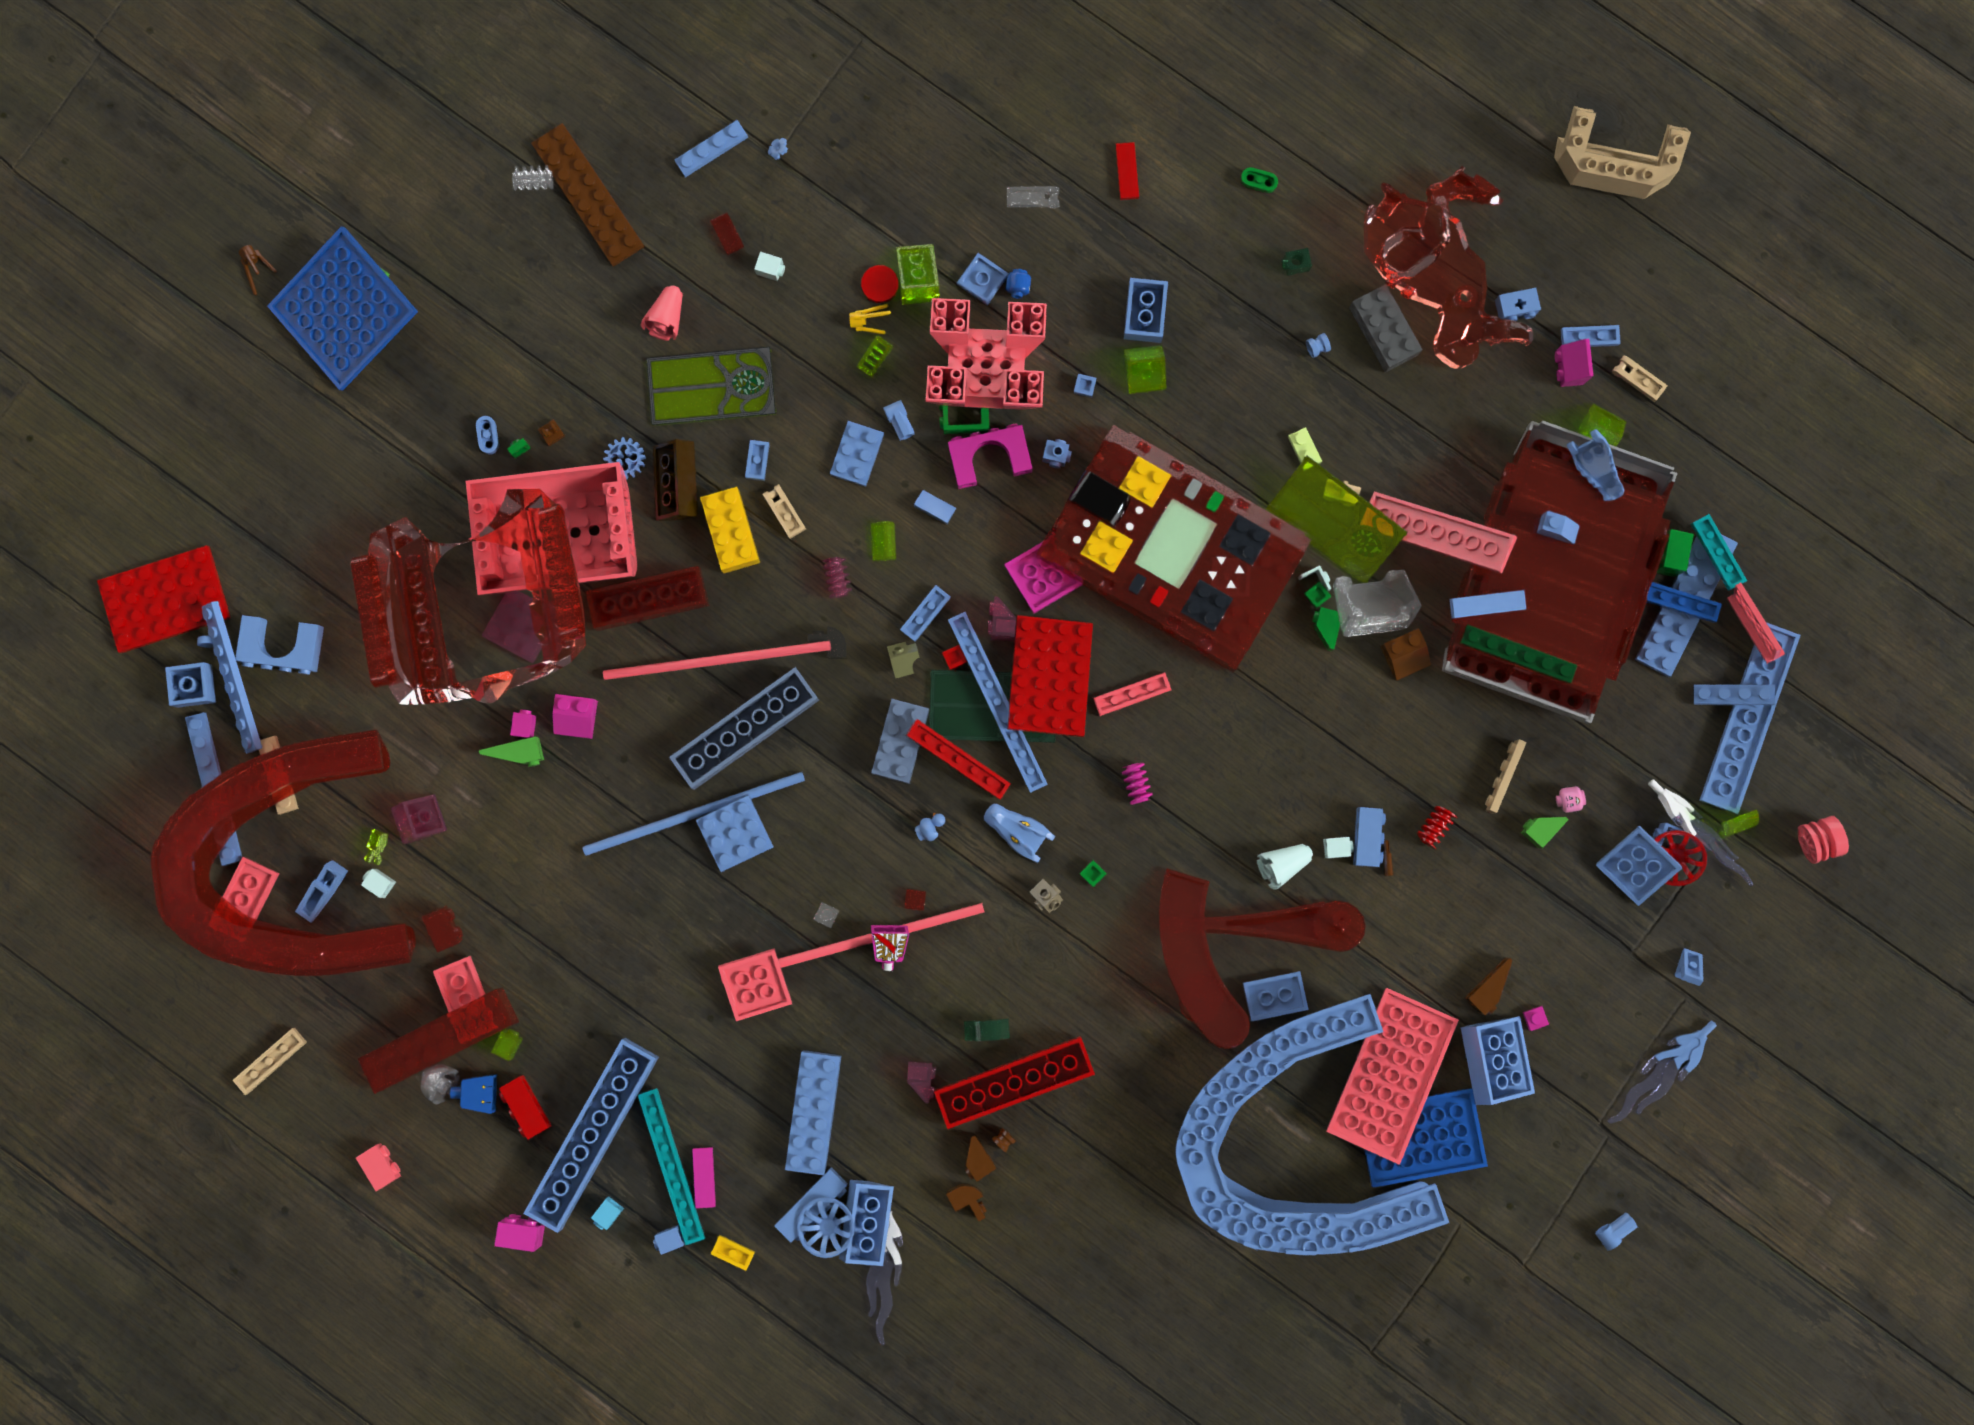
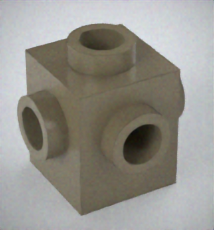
M1044 879L1030 891L1031 895L1036 899L1034 903L1041 910L1045 908L1049 913L1052 910H1056L1063 901L1059 895L1061 891L1054 884L1050 886Z

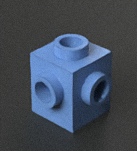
M1055 439V441L1047 440L1042 462L1049 463V466L1054 468L1065 467V462H1070L1072 451H1069V445L1066 444V441Z

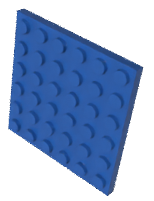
M342 226L267 306L339 390H344L418 312L349 231Z

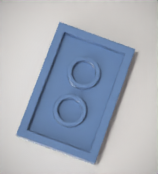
M848 421L830 475L866 487L884 432Z
M1300 971L1243 983L1250 1021L1308 1010Z

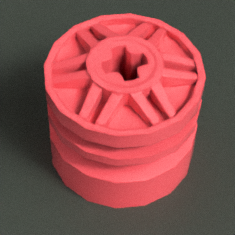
M1835 816L1822 818L1817 823L1809 822L1798 827V840L1805 857L1810 863L1816 864L1820 861H1826L1829 856L1836 858L1848 853L1849 844L1846 832L1841 822Z

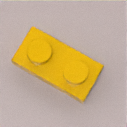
M719 1235L711 1255L746 1271L755 1251Z

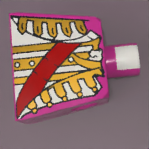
M871 925L875 961L882 962L883 970L891 971L894 968V962L903 961L909 938L908 926Z

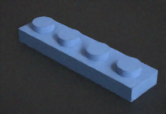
M738 120L676 158L675 163L686 178L747 139L748 135Z
M1775 685L1693 686L1694 705H1775Z

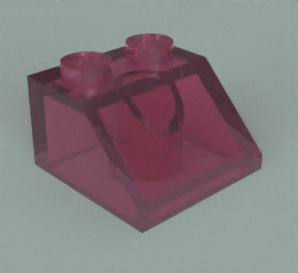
M435 794L404 801L391 808L403 845L447 831Z

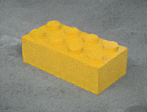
M734 487L700 497L721 571L727 573L760 563L739 489Z

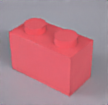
M381 1143L356 1157L375 1191L384 1188L401 1177L399 1166L397 1163L392 1162L389 1157L390 1152L388 1148Z

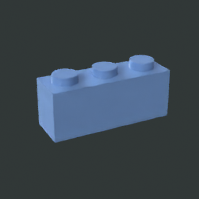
M1358 807L1356 809L1354 866L1380 867V863L1383 862V852H1380L1381 844H1384L1382 825H1385L1386 820L1383 809Z

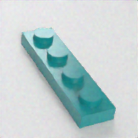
M1710 514L1691 523L1693 530L1727 590L1735 588L1739 583L1746 582V577Z

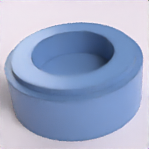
M209 636L197 638L198 646L214 647Z

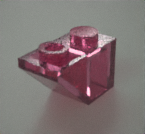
M909 1061L907 1083L925 1103H929L930 1099H934V1087H931V1079H935L936 1067H932V1062Z

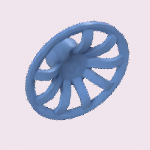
M827 1197L815 1199L808 1203L799 1215L797 1223L799 1240L808 1252L817 1257L831 1258L841 1254L849 1247L854 1236L855 1225L852 1214L842 1202ZM823 1202L834 1204L829 1215L825 1212ZM818 1204L822 1217L812 1214L809 1209ZM838 1207H840L847 1216L838 1219L835 1216ZM805 1215L817 1222L816 1225L802 1226ZM849 1220L850 1232L841 1230V1223ZM817 1230L818 1233L807 1242L803 1231ZM837 1234L848 1238L842 1247L836 1239ZM820 1237H822L823 1239L821 1243V1249L819 1252L813 1249L811 1245ZM829 1239H831V1242L837 1251L826 1253V1246Z

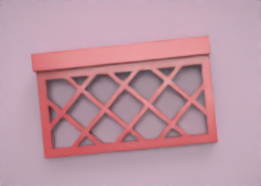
M1742 583L1737 584L1734 594L1727 597V601L1766 664L1785 655V652Z

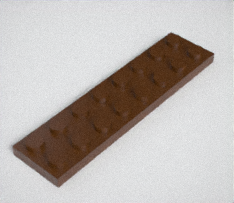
M563 123L531 142L613 267L645 247Z

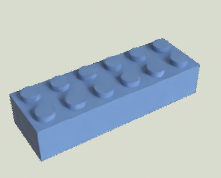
M804 1050L801 1052L785 1170L818 1175L826 1173L841 1055Z

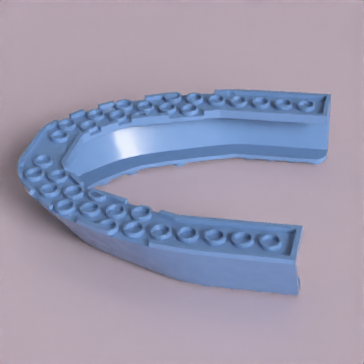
M1371 994L1293 1020L1266 1034L1227 1063L1201 1089L1193 1101L1177 1138L1176 1160L1195 1213L1205 1224L1218 1233L1256 1250L1295 1255L1350 1253L1371 1249L1449 1223L1435 1183L1428 1185L1425 1182L1418 1181L1356 1203H1306L1274 1200L1260 1196L1234 1182L1221 1170L1218 1161L1220 1146L1234 1115L1250 1097L1296 1061L1383 1032Z

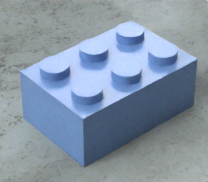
M1130 278L1124 339L1161 343L1164 330L1168 281Z

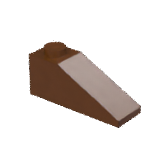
M1505 957L1465 997L1481 1015H1490L1496 1010L1497 1007L1495 1005L1500 1000L1512 964L1511 958Z

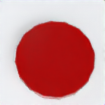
M876 265L870 267L864 273L861 279V288L864 295L870 301L875 303L888 302L896 296L899 287L898 278L891 268L884 265Z

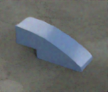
M333 860L326 863L317 879L311 883L295 912L309 922H313L335 893L348 870Z

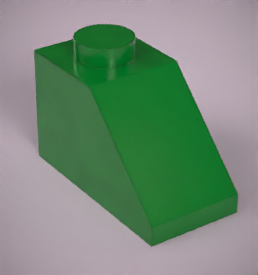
M1320 607L1318 612H1314L1312 622L1315 623L1314 629L1327 651L1332 652L1335 648L1343 612Z

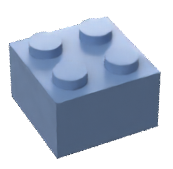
M203 662L165 667L169 706L179 708L216 703L211 664Z

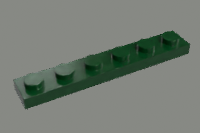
M1468 624L1465 626L1460 640L1462 645L1568 684L1572 683L1578 666Z

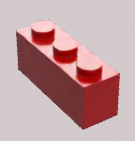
M524 1075L499 1088L501 1091L499 1095L502 1101L510 1107V1116L513 1120H517L520 1125L518 1127L519 1132L527 1140L552 1126Z

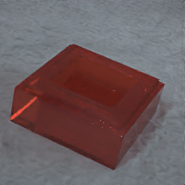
M907 889L905 908L924 911L926 891Z

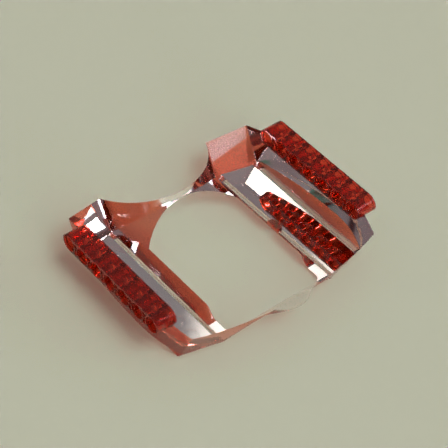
M507 489L502 506L494 519L480 533L465 541L452 544L431 541L407 517H404L371 533L368 554L351 559V569L370 681L376 688L388 685L399 704H434L474 698L482 703H493L498 701L507 689L535 681L568 665L586 646L584 608L570 547L563 507L560 504H555L541 489ZM472 541L501 544L520 552L526 589L533 594V600L529 606L534 633L542 647L543 660L538 664L459 682L456 679L454 665L446 653L433 577L434 569L440 558L448 550L459 544Z

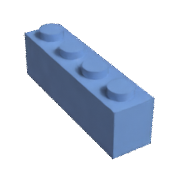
M831 1167L775 1224V1227L790 1243L794 1239L799 1241L797 1223L803 1208L818 1198L827 1197L834 1199L837 1197L840 1199L847 1191L845 1187L848 1183ZM823 1202L825 1212L833 1206L832 1203ZM818 1204L809 1209L816 1216L820 1214ZM805 1215L802 1226H811L816 1222Z

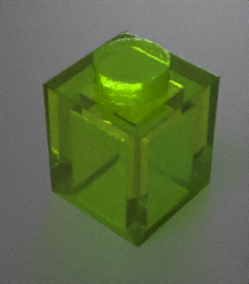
M504 1030L498 1037L491 1053L507 1061L513 1060L523 1038L519 1037L520 1033L515 1030Z

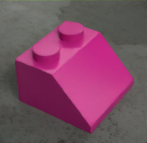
M1589 338L1561 345L1555 352V362L1558 363L1559 369L1557 370V380L1560 381V387L1584 385L1593 377Z
M555 694L553 707L554 734L592 739L598 701L590 698Z

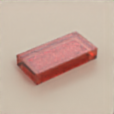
M728 213L710 220L727 255L744 248Z

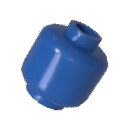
M1014 269L1013 272L1007 275L1006 291L1012 294L1011 297L1021 299L1029 294L1031 276L1025 270Z

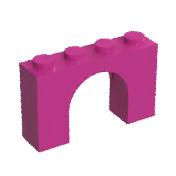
M1011 424L1002 430L993 428L988 430V433L981 434L976 432L970 434V437L963 439L961 436L954 437L948 442L958 489L977 485L972 459L980 447L988 444L998 445L1007 452L1014 477L1032 473V464L1022 425Z

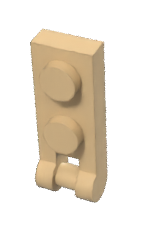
M1622 356L1620 364L1612 370L1615 376L1622 378L1653 402L1658 400L1668 386L1627 356ZM1626 367L1631 369L1629 373L1625 371Z
M778 484L772 491L763 493V496L791 539L806 530ZM779 495L781 499L774 503L773 498Z

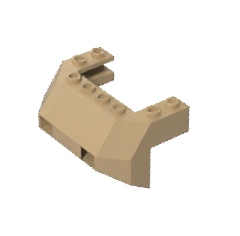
M1573 107L1565 138H1557L1554 155L1556 162L1571 185L1645 199L1668 185L1679 171L1691 134L1687 128L1667 125L1659 155L1652 156L1588 143L1596 113H1593L1592 109Z

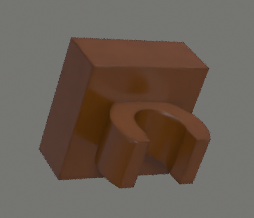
M554 419L538 429L549 446L565 437Z

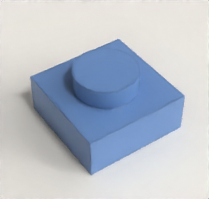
M1078 374L1074 394L1092 398L1097 378Z

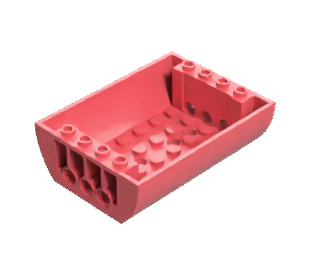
M620 462L466 481L477 594L479 596L634 577L636 575L637 557L630 494L626 476ZM593 526H598L600 529L599 534L596 536L590 534V529ZM575 528H579L581 531L578 538L571 536V531ZM536 533H542L543 539L539 543H535L533 540ZM518 535L524 537V542L521 545H516L514 542L515 537Z

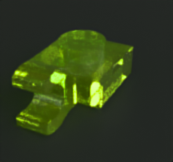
M372 829L367 844L369 851L365 856V862L371 863L372 858L375 857L374 864H381L382 857L380 852L383 853L384 847L387 845V833Z

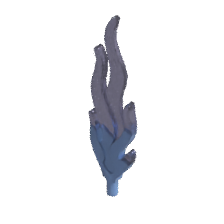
M1711 1020L1702 1030L1679 1035L1669 1040L1667 1046H1678L1659 1052L1647 1062L1641 1074H1647L1657 1064L1654 1071L1644 1081L1636 1084L1629 1090L1621 1111L1613 1118L1607 1120L1608 1123H1615L1624 1119L1638 1098L1649 1090L1654 1089L1652 1094L1638 1104L1636 1114H1641L1646 1106L1662 1098L1670 1090L1682 1063L1688 1060L1678 1076V1080L1683 1081L1686 1075L1700 1062L1705 1042L1708 1039L1706 1036L1717 1025Z

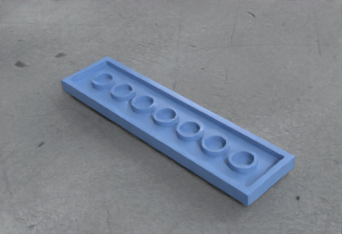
M1722 535L1733 554L1738 543ZM1697 536L1691 546L1687 571L1676 576L1671 588L1710 600L1721 577ZM1661 606L1635 660L1667 677H1671L1700 618Z

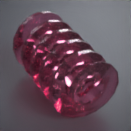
M834 557L822 561L827 563L823 566L824 570H828L825 573V577L830 578L826 583L832 585L828 588V592H832L829 596L830 599L848 596V592L852 591V588L846 587V585L851 583L850 580H845L849 573L843 572L848 566L841 564L846 561V558Z

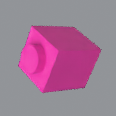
M520 710L519 713L513 712L510 735L521 738L534 737L537 716L532 715L531 711Z

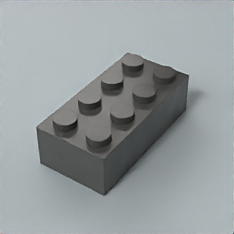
M1386 284L1351 303L1349 309L1385 373L1418 356L1423 350Z

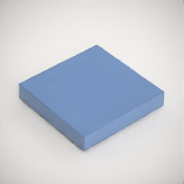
M977 253L957 281V285L988 305L1007 279L1009 273Z

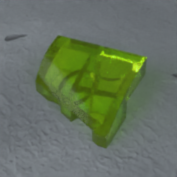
M1757 809L1721 823L1724 829L1718 832L1721 840L1757 826L1759 824Z

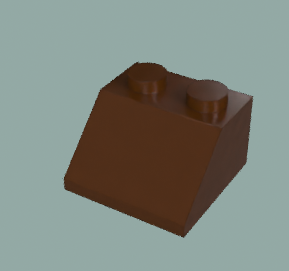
M1419 628L1380 646L1396 681L1431 666L1428 647Z

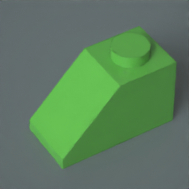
M1566 817L1529 819L1523 825L1524 830L1521 834L1537 848H1544L1569 819Z

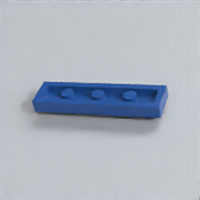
M1651 581L1645 583L1641 597L1642 601L1713 623L1717 622L1722 605L1721 603Z

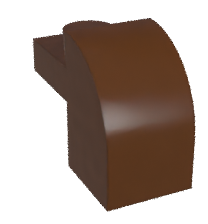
M961 1184L946 1192L955 1212L970 1205L978 1222L985 1219V1212L987 1210L982 1201L978 1202V1199L983 1197V1193L979 1188L971 1184Z

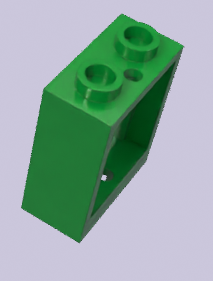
M939 405V410H943V417H940V429H944V434L988 433L989 408H981V424L948 425V406Z

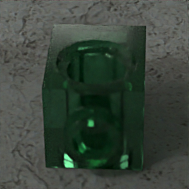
M1308 248L1286 252L1282 259V268L1286 270L1287 276L1309 272L1312 267ZM1292 259H1297V260H1299L1300 265H1298V266L1294 265V264L1291 262V260H1292Z

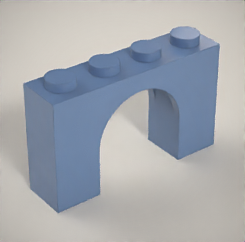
M242 615L235 657L237 662L242 663L241 666L253 668L255 664L261 665L260 668L272 670V667H279V671L291 672V669L298 670V673L310 675V672H317L324 627L299 622L294 649L284 657L273 658L268 654L264 645L267 620L260 617Z

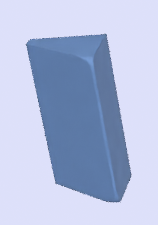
M924 490L914 503L915 508L946 525L956 510L952 505Z

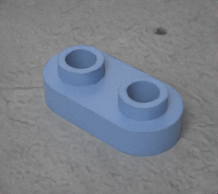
M482 416L476 422L479 448L485 454H494L499 448L496 423L491 417ZM490 424L489 429L485 430L484 426ZM489 442L493 443L491 448H487Z

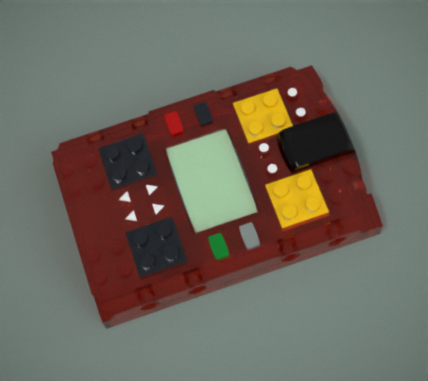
M1113 425L1101 443L1100 449L1067 499L1063 511L1036 553V558L1041 559V561L1060 570L1063 574L1079 581L1085 587L1234 672L1251 647L1303 557L1311 539L1306 537L1305 533L1238 495L1239 493L1208 475L1181 462L1131 432L1126 433Z

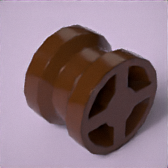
M1003 1127L1000 1129V1133L992 1138L996 1145L1004 1152L1008 1151L1010 1144L1016 1142L1015 1138Z

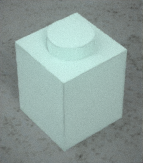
M760 252L754 270L756 275L778 281L779 276L784 274L785 265H783L782 258Z
M1349 837L1323 839L1325 858L1349 857L1351 852L1354 851L1353 841H1350Z
M371 869V871L368 870L362 878L364 881L361 885L379 898H386L396 881L378 869Z

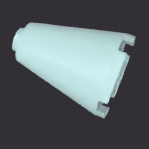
M1304 844L1259 854L1257 857L1260 859L1257 860V865L1263 879L1270 881L1269 887L1276 890L1311 862L1313 853L1309 846Z

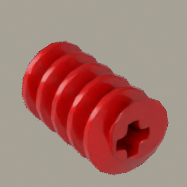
M1440 806L1434 807L1437 813H1430L1432 819L1427 818L1425 820L1428 825L1421 826L1424 832H1417L1420 840L1436 850V847L1433 843L1440 844V840L1437 837H1445L1442 830L1449 831L1446 824H1454L1450 818H1457L1451 811Z

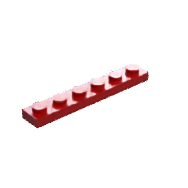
M918 719L914 721L905 735L999 800H1001L1011 784Z

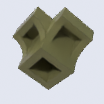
M906 642L887 646L895 678L914 674L913 662L920 658L916 643L906 645Z

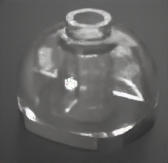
M436 1064L426 1069L422 1073L420 1087L423 1095L434 1104L444 1102L445 1099L443 1098L447 1094L450 1095L451 1087H457L460 1078L457 1073L459 1072L446 1064Z

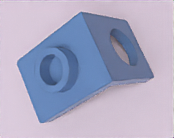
M1660 823L1659 827L1655 829L1652 838L1655 839L1658 835L1667 832V830L1684 831V829L1668 823ZM1664 838L1658 842L1660 846H1662Z

